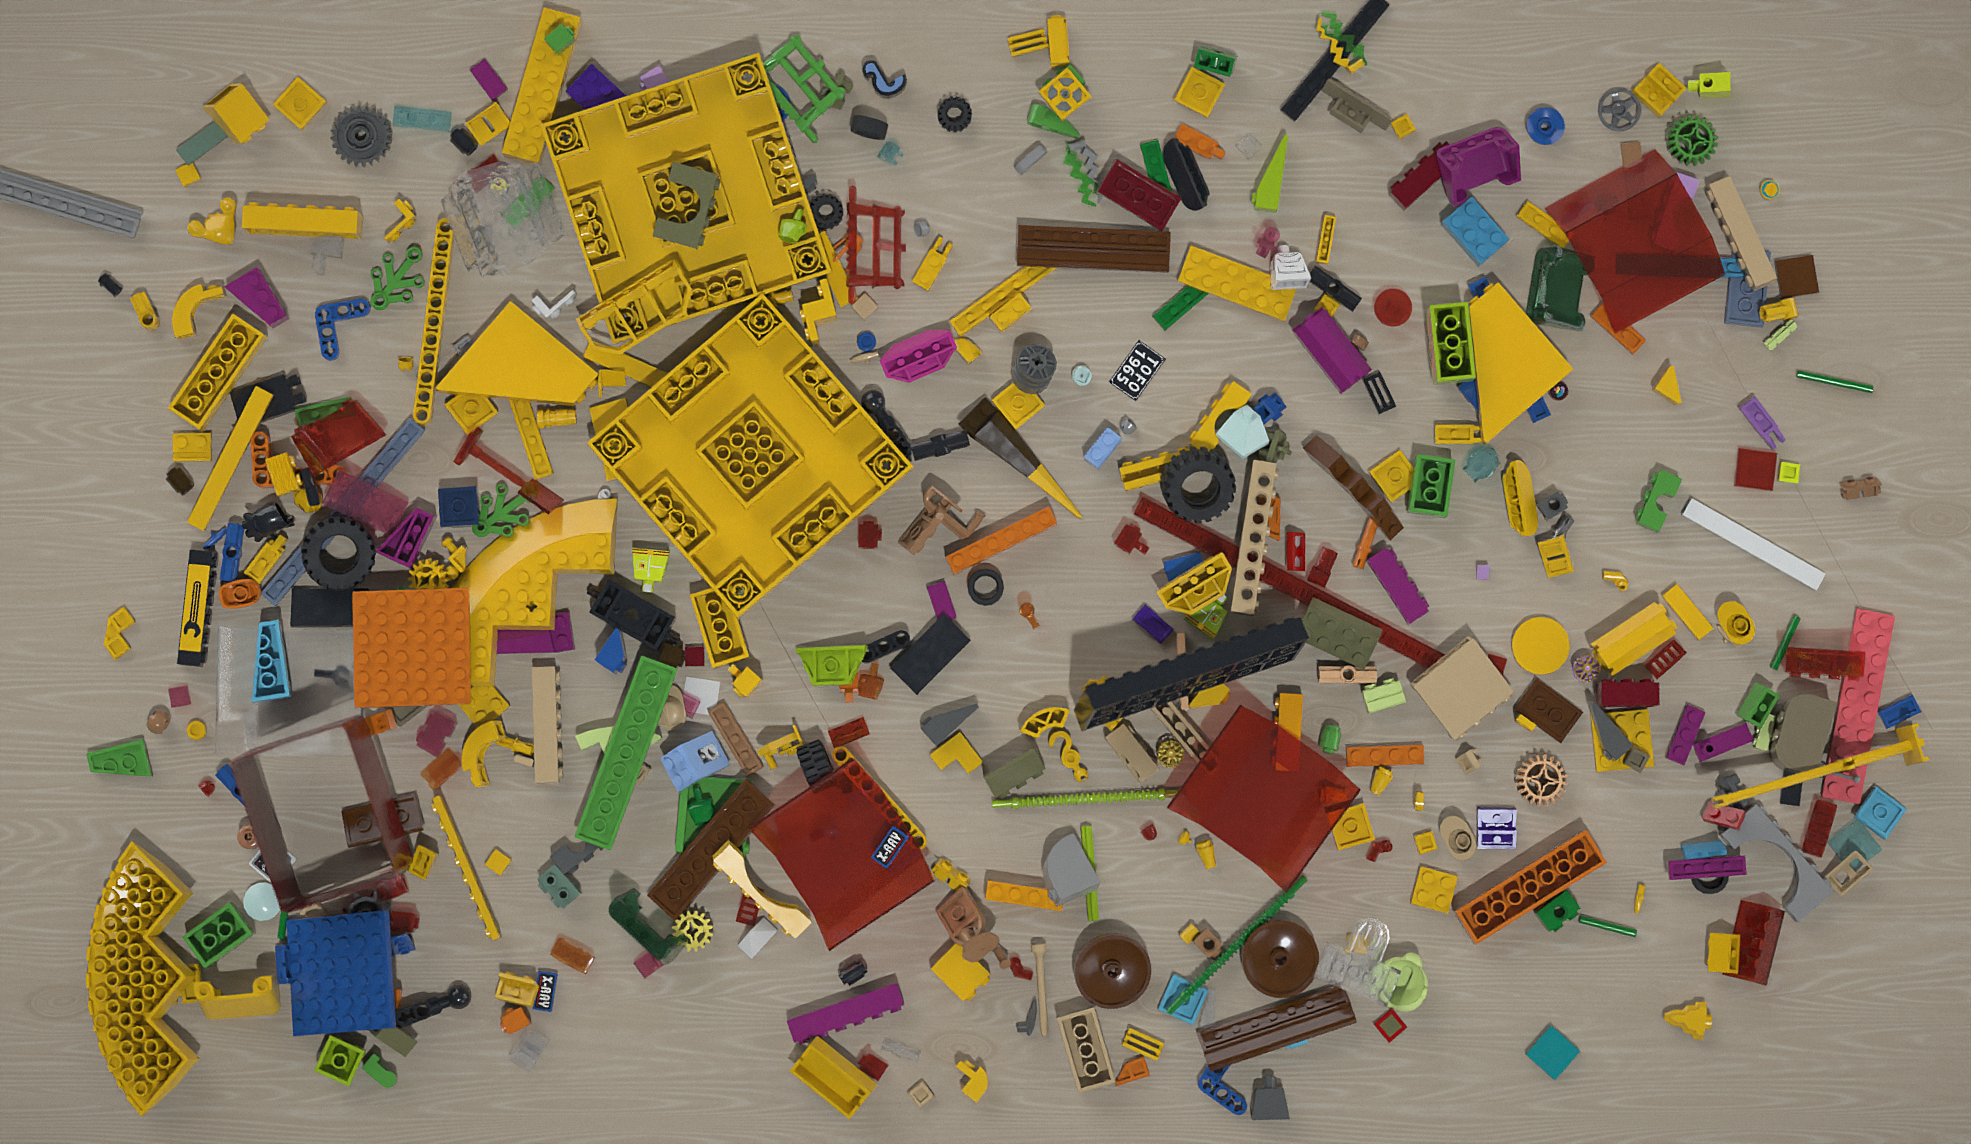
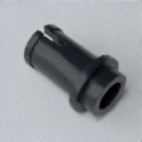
M105 273L98 280L99 286H103L114 297L118 296L123 290L122 287L111 279L110 274L107 275Z

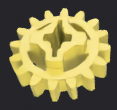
M690 910L687 911V916L681 914V920H675L677 926H672V929L676 930L672 937L678 938L675 944L681 943L680 949L686 946L687 952H690L692 948H694L695 952H698L699 946L704 949V943L711 942L708 936L714 935L709 932L710 929L714 928L713 926H708L710 918L705 920L704 913L698 916L697 910H695L694 915H691ZM694 918L699 919L704 925H697ZM687 920L685 929L680 930L682 923ZM691 924L693 928L698 929L694 937H692V934H688ZM705 932L703 940L699 942L698 937L701 933ZM686 936L689 938L691 944L686 943L681 937Z

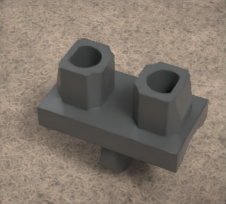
M1737 774L1726 776L1716 782L1720 788V791H1718L1720 795L1739 791L1736 787L1740 783V778ZM1750 798L1730 803L1728 806L1740 809L1749 804L1747 801Z

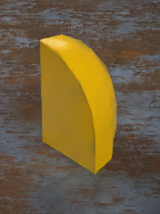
M954 339L957 346L955 351L968 365L983 353L976 344L968 339Z

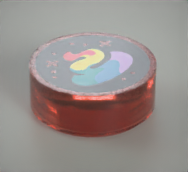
M1559 381L1548 391L1549 396L1555 401L1563 400L1568 395L1567 385Z

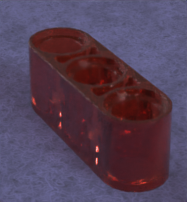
M1820 799L1816 801L1803 842V853L1819 858L1822 857L1836 814V804Z

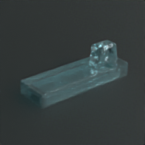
M394 106L392 125L450 132L452 113Z

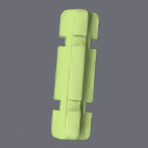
M1789 319L1785 326L1780 327L1772 335V338H1768L1764 342L1766 348L1770 351L1773 350L1777 343L1780 344L1790 335V331L1793 332L1797 328L1796 323Z

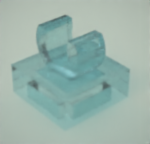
M887 141L877 157L884 162L897 165L898 163L894 161L895 155L897 154L902 157L903 154L899 151L900 147Z

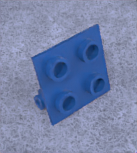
M405 933L390 938L391 956L405 955L415 950L411 934Z

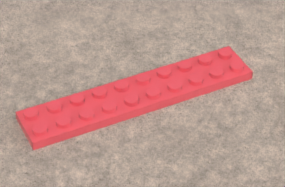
M1856 609L1827 765L1836 760L1870 751L1895 616ZM1867 764L1838 772L1850 776L1858 775L1861 778L1859 783L1831 774L1825 775L1821 797L1860 804Z

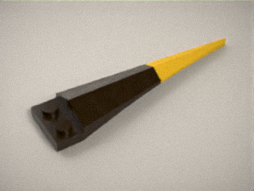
M986 397L958 423L972 439L1026 476L1077 518H1082V515L1002 412L998 411Z

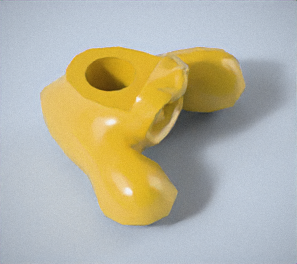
M224 197L220 201V209L223 213L209 214L204 221L205 226L196 220L189 222L187 226L188 233L193 237L204 238L218 244L232 245L235 236L234 217L237 207L235 201L230 197Z

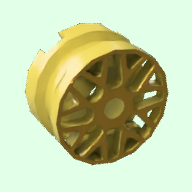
M1176 741L1162 743L1157 751L1158 761L1167 768L1178 766L1184 758L1183 747Z

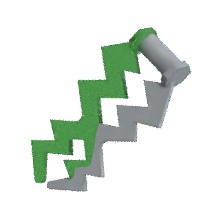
M1081 139V141L1069 145L1066 144L1067 154L1063 164L1073 166L1074 169L1070 177L1082 180L1083 182L1078 190L1079 193H1084L1081 202L1095 207V203L1087 200L1092 192L1087 187L1089 184L1095 185L1096 187L1092 193L1095 194L1102 183L1093 178L1098 168L1093 165L1097 156L1087 147L1085 140ZM1084 148L1081 155L1090 157L1084 168L1091 170L1088 175L1079 173L1083 163L1074 161L1077 155L1071 154V152ZM1100 194L1098 196L1097 203H1100L1103 197Z

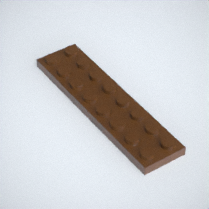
M745 779L647 896L674 921L679 919L680 915L685 912L719 872L713 865L712 856L728 840L739 848L776 804L751 781Z

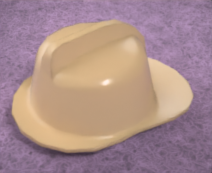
M673 685L659 720V724L669 731L680 729L686 720L683 695Z
M1458 816L1445 818L1440 825V834L1449 852L1457 860L1469 859L1476 851L1477 840L1475 834L1470 830L1464 819Z

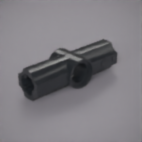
M1316 265L1309 273L1311 284L1351 312L1354 311L1362 298L1344 286L1340 280L1334 279ZM1332 284L1337 285L1339 292L1331 293L1329 286Z
M962 430L948 435H937L930 438V440L910 446L914 460L918 461L932 456L939 457L949 454L951 451L970 446L967 432Z

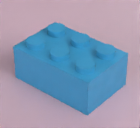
M1470 197L1441 224L1478 268L1510 240L1473 197Z

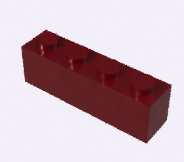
M1447 141L1443 144L1439 142L1433 147V153L1429 157L1425 155L1418 161L1419 166L1415 170L1410 168L1404 174L1406 178L1403 181L1399 182L1397 180L1390 187L1392 191L1389 193V196L1403 211L1410 207L1442 177L1437 161V151L1442 147L1450 145Z

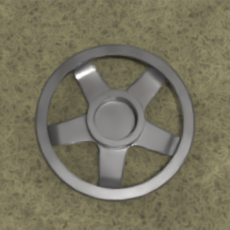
M1614 89L1602 97L1598 106L1599 118L1604 126L1612 131H1626L1638 122L1641 116V104L1632 92L1625 89ZM1618 92L1627 93L1633 98L1623 103L1619 98ZM1612 94L1614 105L1602 107L1604 100ZM1635 103L1638 106L1636 119L1628 112V109ZM1602 113L1613 114L1611 126L1604 120ZM1621 118L1632 123L1624 128H1616Z

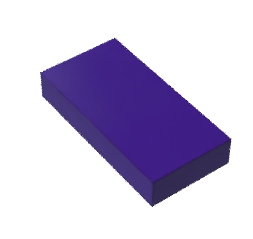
M1146 605L1133 617V620L1160 644L1174 630Z

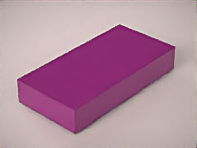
M485 59L470 69V72L492 101L507 91L505 85Z
M945 581L926 587L937 620L943 614L950 620L957 618Z

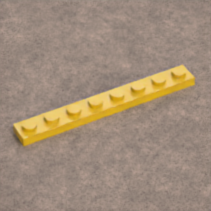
M440 795L432 798L434 802L431 804L435 814L439 813L441 818L439 825L443 832H447L449 837L446 839L450 850L454 849L456 853L454 860L456 865L461 867L464 872L461 876L465 885L469 884L470 898L473 903H477L479 907L476 910L480 920H484L487 926L484 928L488 938L497 940L501 938V934L443 798Z

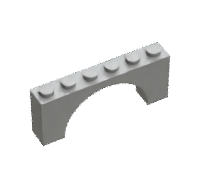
M1754 804L1745 811L1746 815L1740 830L1726 828L1719 836L1731 849H1736L1748 841L1763 840L1775 844L1788 855L1795 870V888L1790 900L1783 908L1795 922H1800L1834 892L1831 889L1832 884L1825 877L1822 879L1819 876L1818 868L1813 863L1809 864L1805 860L1806 855L1799 848L1796 850L1792 845L1794 843L1787 834L1783 835L1779 830L1781 828L1774 819L1770 820L1766 816L1768 812L1765 808Z

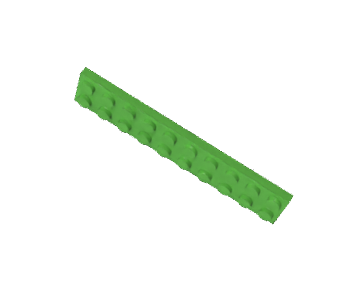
M641 656L574 836L575 838L610 851L612 850L677 674V668Z

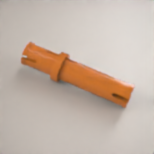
M1370 517L1360 545H1357L1356 549L1358 551L1352 565L1364 570L1368 554H1371L1372 550L1370 548L1377 530V525Z

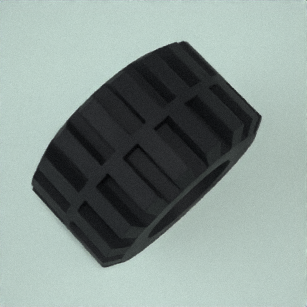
M819 739L797 747V756L801 768L813 792L836 784V776L823 743Z

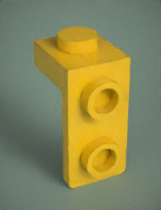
M398 199L394 203L406 218L384 237L388 243L398 240L401 236L400 233L405 228L408 230L415 224L416 216L411 212L413 207L406 200L402 202Z

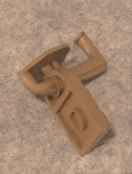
M931 485L923 496L926 509L919 515L898 543L915 555L923 549L925 541L935 534L936 528L940 523L945 525L959 538L965 540L971 536L986 515L975 511L972 521L966 528L963 527L947 513L951 506L960 512L963 510ZM935 493L942 498L940 502H933L931 500Z
M962 886L936 910L938 917L951 939L963 947L962 957L972 963L977 962L992 951L1000 963V968H1009L1011 963L998 944L999 937L992 932L985 933V918L968 889Z

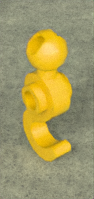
M1063 731L1053 733L1049 739V746L1053 747L1058 737L1064 738L1066 745L1062 751L1061 762L1066 768L1073 769V777L1077 782H1085L1081 780V776H1085L1087 780L1089 774L1085 768L1079 766V753L1070 749L1072 745L1071 737Z

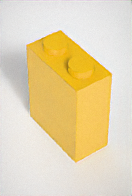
M955 943L931 970L963 1002L966 999L970 1001L977 994L974 990L979 985L983 988L991 980L988 977L990 973L978 961L972 963L962 957L963 947Z

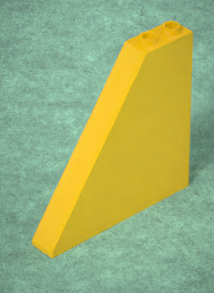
M1499 282L1495 285L1491 283L1483 290L1485 292L1484 295L1480 298L1477 295L1469 302L1471 305L1469 306L1476 374L1475 385L1481 440L1484 445L1573 370L1570 364Z
M510 301L436 386V391L443 394L575 406L577 402L579 404L583 402L587 396L585 393L589 388L594 389L598 384L599 374Z

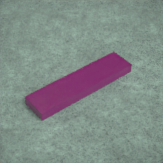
M1745 856L1667 861L1669 880L1747 875Z

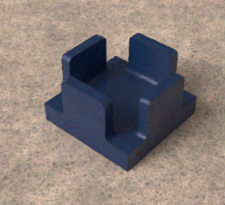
M477 486L438 489L441 528H463L479 525L480 501L477 495Z

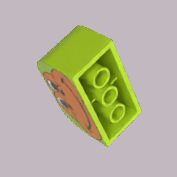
M1468 302L1429 305L1426 310V326L1434 385L1473 381L1476 378Z

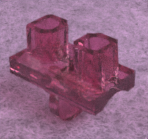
M1268 227L1264 234H1261L1257 241L1260 244L1256 251L1257 255L1266 259L1270 250L1274 252L1279 243L1277 241L1280 238V232L1276 227Z

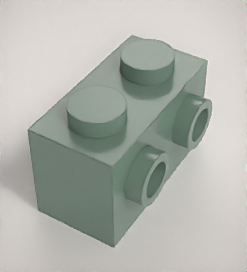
M556 864L537 879L540 882L538 884L539 888L545 894L549 892L553 897L550 900L557 908L560 906L563 909L566 908L581 894L579 889L563 874Z

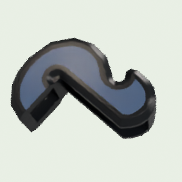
M866 61L862 67L865 80L869 81L870 78H873V89L881 98L890 99L900 95L905 90L907 85L906 74L889 83L876 61Z

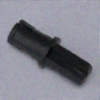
M312 467L301 469L300 473L304 484L302 488L306 492L309 506L319 505L320 500L316 488L318 484L315 483Z

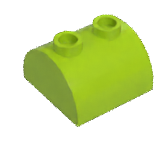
M330 1035L314 1071L350 1087L366 1050L349 1041Z

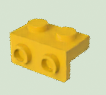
M506 971L505 974L499 972L500 982L495 998L532 1008L539 985L534 981L535 979L530 976L517 977L515 973Z

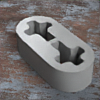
M1040 144L1021 160L1014 169L1020 175H1023L1047 153V150Z

